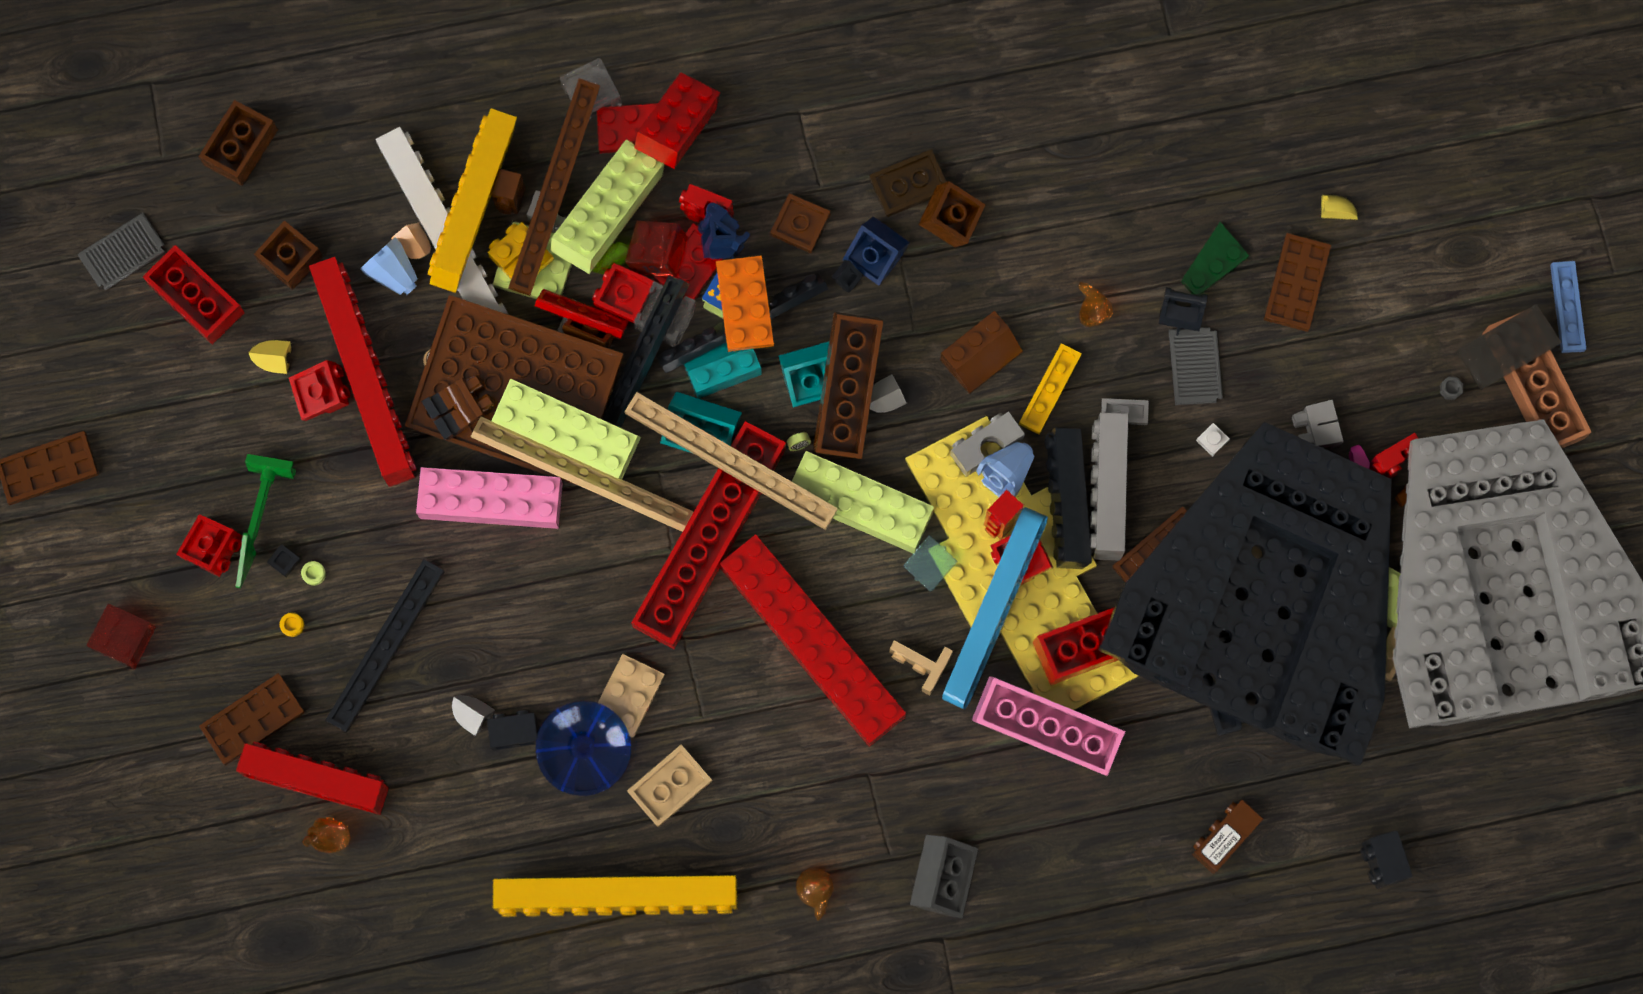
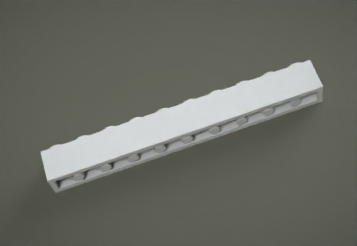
M398 127L377 138L376 142L436 250L440 233L443 232L448 212L450 213L451 209L449 207L444 208L442 202L445 199L439 188L434 190L431 184L434 182V179L429 170H423L421 164L424 161L418 151L413 152L410 145L414 143L408 132L403 133L401 128ZM472 249L457 290L463 300L508 314L503 303L498 305L494 297L498 295L493 285H487L484 278L487 275L481 264L479 266L475 264L473 259L476 258V255Z

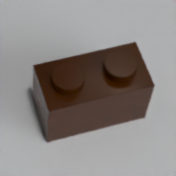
M499 169L491 193L495 207L503 214H518L525 193L522 176L518 173Z

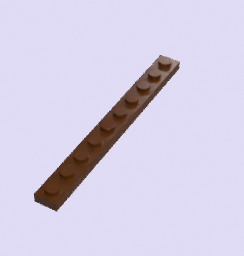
M578 79L508 288L510 290L528 296L531 295L600 88L598 84Z

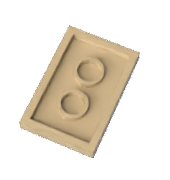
M622 654L591 718L595 719L601 706L605 705L597 721L604 723L615 712L621 718L628 731L623 734L634 738L665 674Z
M680 745L628 789L627 792L659 828L709 785L712 779L687 750Z

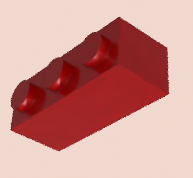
M1007 489L987 509L984 521L985 531L992 538L998 537L1000 540L1016 525L1024 507Z

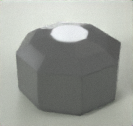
M1448 377L1440 384V394L1447 400H1455L1463 393V383L1458 377Z

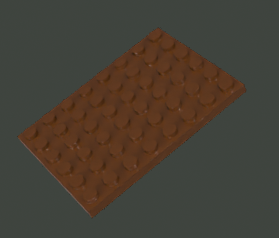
M449 295L405 427L444 440L434 423L435 420L430 417L421 401L437 394L461 378L467 379L475 375L479 376L484 385L475 391L478 399L485 394H489L495 403L491 409L486 411L488 415L484 417L490 421L493 419L510 379L602 419L624 354ZM478 421L452 439L446 440L552 477H559L472 438V432ZM561 478V480L572 483L566 479Z

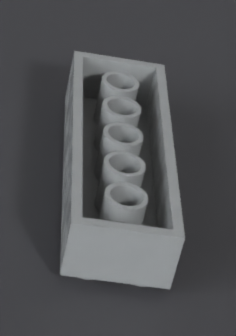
M1100 413L1098 420H1094V425H1092V439H1096V442L1093 443V448L1091 449V462H1095L1090 475V484H1094L1092 493H1090V507H1094V511L1091 512L1089 518V530H1093L1090 539L1091 553H1093L1092 558L1094 560L1119 561L1125 552L1128 414Z

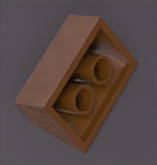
M993 311L941 352L940 360L964 389L971 394L1023 351L1010 328Z

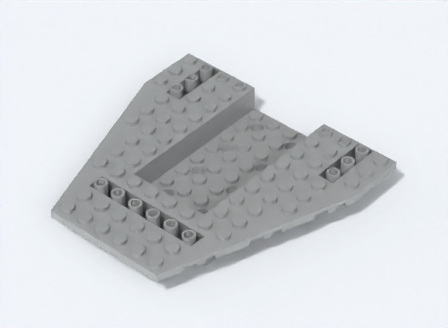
M1545 420L1412 440L1409 446L1408 484H1406L1407 503L1404 509L1402 535L1403 554L1400 560L1402 567L1401 575L1399 576L1396 613L1398 617L1394 636L1396 643L1395 649H1393V661L1409 729L1427 725L1447 726L1619 696L1642 690L1643 581ZM1512 541L1520 543L1521 552L1513 550ZM1469 548H1474L1478 552L1477 559H1472L1469 556ZM1524 586H1529L1532 589V597H1527L1523 593ZM1480 593H1484L1489 597L1488 605L1480 601ZM1536 631L1543 634V643L1535 640L1534 634ZM1494 638L1500 642V650H1495L1491 647V639ZM1547 677L1554 679L1556 683L1554 689L1547 686ZM1503 684L1510 686L1512 690L1511 696L1503 694Z

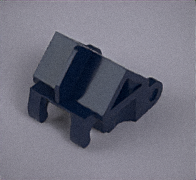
M716 203L707 205L704 220L698 225V231L702 234L701 243L704 258L733 259L742 252L743 244L748 240L750 233L745 232L743 236H738L736 234V231L739 229L738 221L733 219L726 209Z

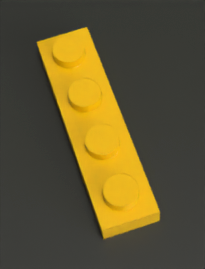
M1061 343L1019 425L1040 435L1082 353Z

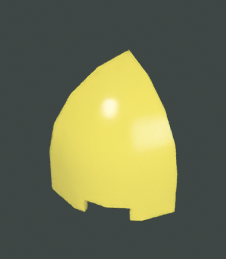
M1322 195L1321 218L1357 219V211L1349 200L1340 196Z
M271 340L259 343L249 351L250 358L263 370L287 374L290 364L287 363L286 356L288 352L291 353V342Z

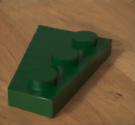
M1220 222L1188 269L1181 283L1191 294L1202 295L1246 261L1249 255Z

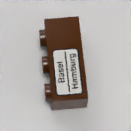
M1243 800L1238 804L1233 801L1224 811L1227 816L1222 822L1217 819L1209 828L1212 833L1206 839L1202 836L1193 846L1196 851L1192 855L1212 874L1217 872L1263 820Z

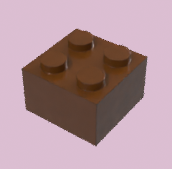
M948 181L936 186L918 225L951 246L959 247L968 244L986 204Z
M285 220L254 253V256L261 265L292 290L310 272L309 266L318 263L323 257L319 248Z

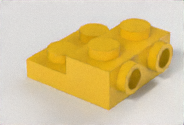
M522 222L519 225L516 223L512 224L506 230L507 235L501 241L496 239L489 245L488 255L490 259L510 279H512L528 228ZM547 249L545 250L538 273L554 260L553 255Z

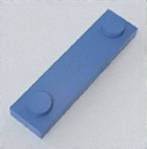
M1575 261L1552 262L1550 267L1561 353L1584 352L1586 350Z

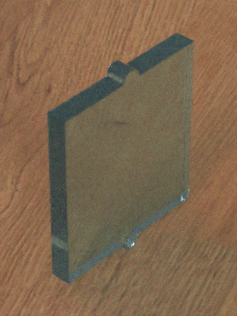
M928 536L903 567L915 577V581H919L932 592L958 561L946 551L945 546H941L931 536Z

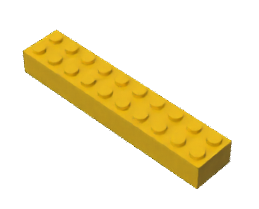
M736 876L493 879V909L502 917H515L516 912H523L526 916L532 917L540 916V912H548L550 916H564V912H572L574 916H587L588 911H596L598 915L603 916L612 915V911H620L622 915H636V911H644L646 915H659L660 910H668L670 914L674 915L684 914V910H693L694 914H708V910H717L718 914H731L732 909H737Z

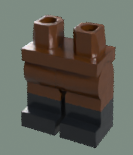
M478 375L467 379L461 378L437 394L421 401L430 417L435 420L434 423L444 440L452 439L476 423L480 417L488 415L486 411L495 405L489 394H485L479 399L476 396L475 391L484 386Z

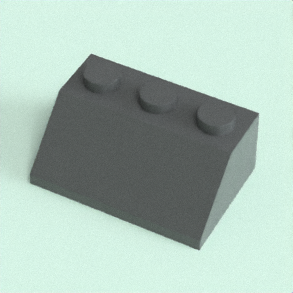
M926 835L910 905L927 911L963 918L978 848L948 837Z

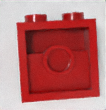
M692 184L681 193L679 199L681 203L680 209L692 221H703L707 205L710 203H716L726 209L733 218V203L730 199Z
M613 263L611 269L607 268L603 275L604 282L601 288H597L593 295L594 306L596 309L636 323L655 286V281Z
M326 360L289 377L301 420L308 421L325 412L332 413L349 405L350 391L342 383L341 377L344 376V372L336 362Z
M1413 433L1379 453L1370 462L1369 469L1392 479L1402 469L1401 465L1409 458L1410 442L1419 438Z
M199 514L176 555L220 577L222 573L229 569V560L233 553L240 550L243 536L235 530Z
M1010 536L990 545L993 550L990 554L996 565L1001 560ZM1039 540L1021 585L1053 568L1041 540Z

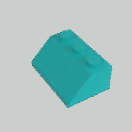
M727 342L683 364L698 399L762 375L761 366L754 349L728 352Z
M829 342L779 355L784 380L793 407L821 399Z
M679 392L675 393L668 406L670 412L727 445L731 446L734 442L742 412ZM662 435L661 444L690 452Z

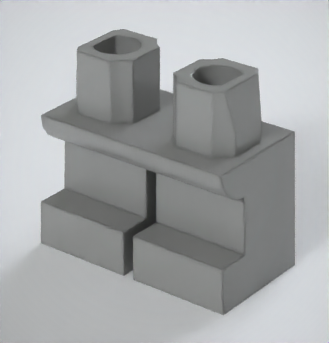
M1333 400L1306 406L1303 411L1293 414L1292 421L1294 427L1306 426L1308 432L1298 435L1299 438L1321 448L1340 447L1343 443L1339 422H1336L1337 415Z

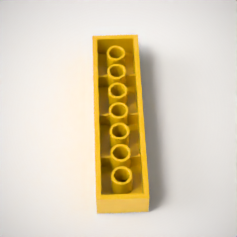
M492 108L488 116H483L479 133L476 135L473 143L472 152L469 154L466 162L465 172L462 173L458 191L454 195L450 213L448 212L443 232L440 233L436 251L433 253L429 264L430 267L427 275L431 276V285L456 293L490 200L498 170L501 169L508 150L517 117Z

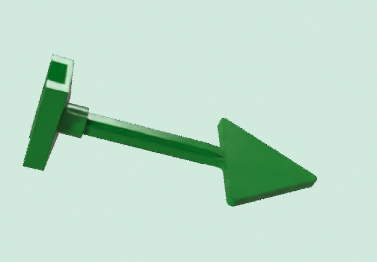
M247 454L245 461L249 472L261 473V484L248 533H243L236 588L241 589L256 557L253 544L258 536L271 484L274 483L275 476L294 479L296 470L292 468V461Z

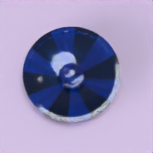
M578 700L556 708L547 716L538 731L535 752L541 772L554 787L571 795L588 796L605 791L620 779L629 763L631 742L625 724L613 710L598 702Z

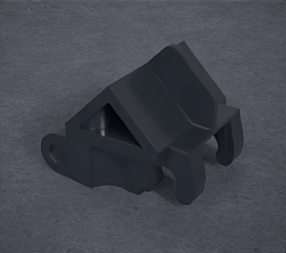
M1166 287L1163 303L1160 308L1159 324L1177 327L1176 336L1179 335L1180 328L1200 331L1208 295L1183 293ZM1176 301L1191 303L1190 308L1178 306Z

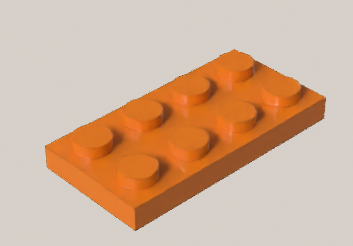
M762 255L716 261L728 352L774 346Z

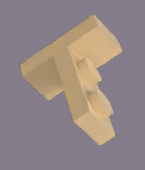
M894 640L889 653L893 654L892 658L902 664L906 661L913 665L912 669L922 675H925V673L929 674L922 687V692L930 696L952 657L953 651L944 647L935 663Z

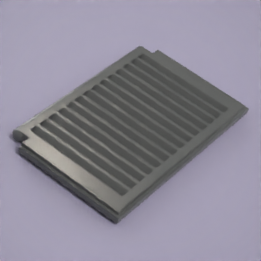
M141 213L77 255L98 287L104 286L103 288L107 290L164 254L165 251L162 247L165 245L144 213Z
M1210 327L1200 328V331L1180 329L1179 335L1176 336V329L1168 330L1175 406L1217 403V399H1223L1217 331H1210Z

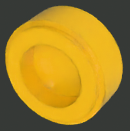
M287 613L280 620V629L286 636L296 637L304 630V621L296 613Z

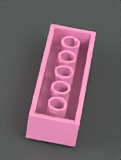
M421 467L416 513L420 519L558 529L563 483L560 477Z
M990 676L972 718V721L1106 776L1109 773L1125 731Z

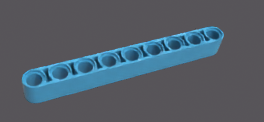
M1027 507L1020 513L942 697L944 701L962 709H966L969 705L1048 520L1047 516Z

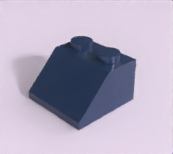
M873 216L860 227L842 260L851 261L864 276L879 286L901 259L910 242Z

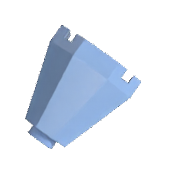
M396 237L360 269L367 277L399 295L403 292L408 295L417 287L414 283L417 280V276L402 244Z
M1015 442L985 457L979 464L976 472L978 475L983 474L984 478L981 481L984 486L998 497L1006 489L1016 497L1034 459L1033 450L1026 443Z

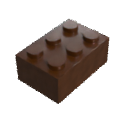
M234 100L198 157L204 166L243 186L278 129L273 120Z

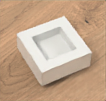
M1213 423L1196 441L1213 457L1230 439Z

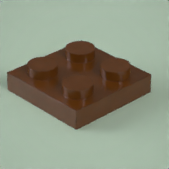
M789 193L771 229L770 236L812 254L830 216V211Z

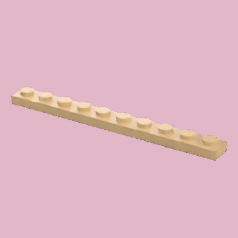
M636 392L625 410L626 415L825 530L838 511V508L638 392Z
M480 417L472 432L471 437L679 531L683 532L693 514V511L622 479L613 477L484 417Z

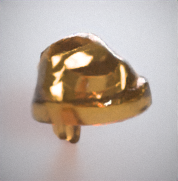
M1080 282L1078 288L1086 295L1079 313L1081 324L1089 328L1102 325L1113 314L1110 301L1103 294L1099 293L1098 289L1092 288L1087 283Z
M319 817L314 821L313 826L307 830V836L303 839L302 844L306 847H309L311 844L316 850L325 853L338 852L349 844L350 831L346 825L334 818Z
M810 868L799 875L796 882V891L802 902L815 908V917L820 921L821 917L825 914L827 902L833 892V881L824 870Z

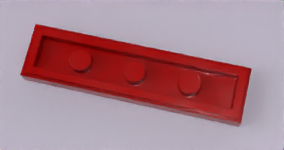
M542 289L535 303V306L580 324H585L591 328H596L601 332L612 334V336L620 339L629 322L546 289Z

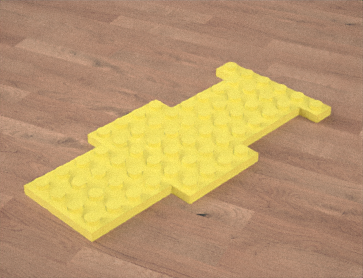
M987 416L905 458L930 505L934 506L933 511L948 537L947 540L930 548L929 552L970 627L973 625L998 566L991 557L990 552L993 550L990 545L1000 541L998 537L992 538L985 531L984 521L987 509L999 497L984 486L981 481L984 478L982 473L978 475L975 471L968 477H965L950 456L951 449H953L952 445L961 438L964 440L972 436L971 432L981 425L983 427L989 425L991 422ZM986 442L980 447L984 457L1002 449L995 442ZM1023 482L1016 496L1024 505L1023 509L1027 507L1048 517L1040 540L1053 568L1035 576V579L1020 585L1000 633L1033 693L1075 711L1139 676L1131 672L1118 660L1050 686L1032 642L1038 635L1097 614L1077 578L1096 568L1097 565L1092 558V563L1084 569L1057 568L1056 560L1053 557L1055 541L1051 532L1053 526V516L1050 514L1051 493H1049L1047 487L1031 495ZM1014 527L1005 535L1004 538L1012 534Z

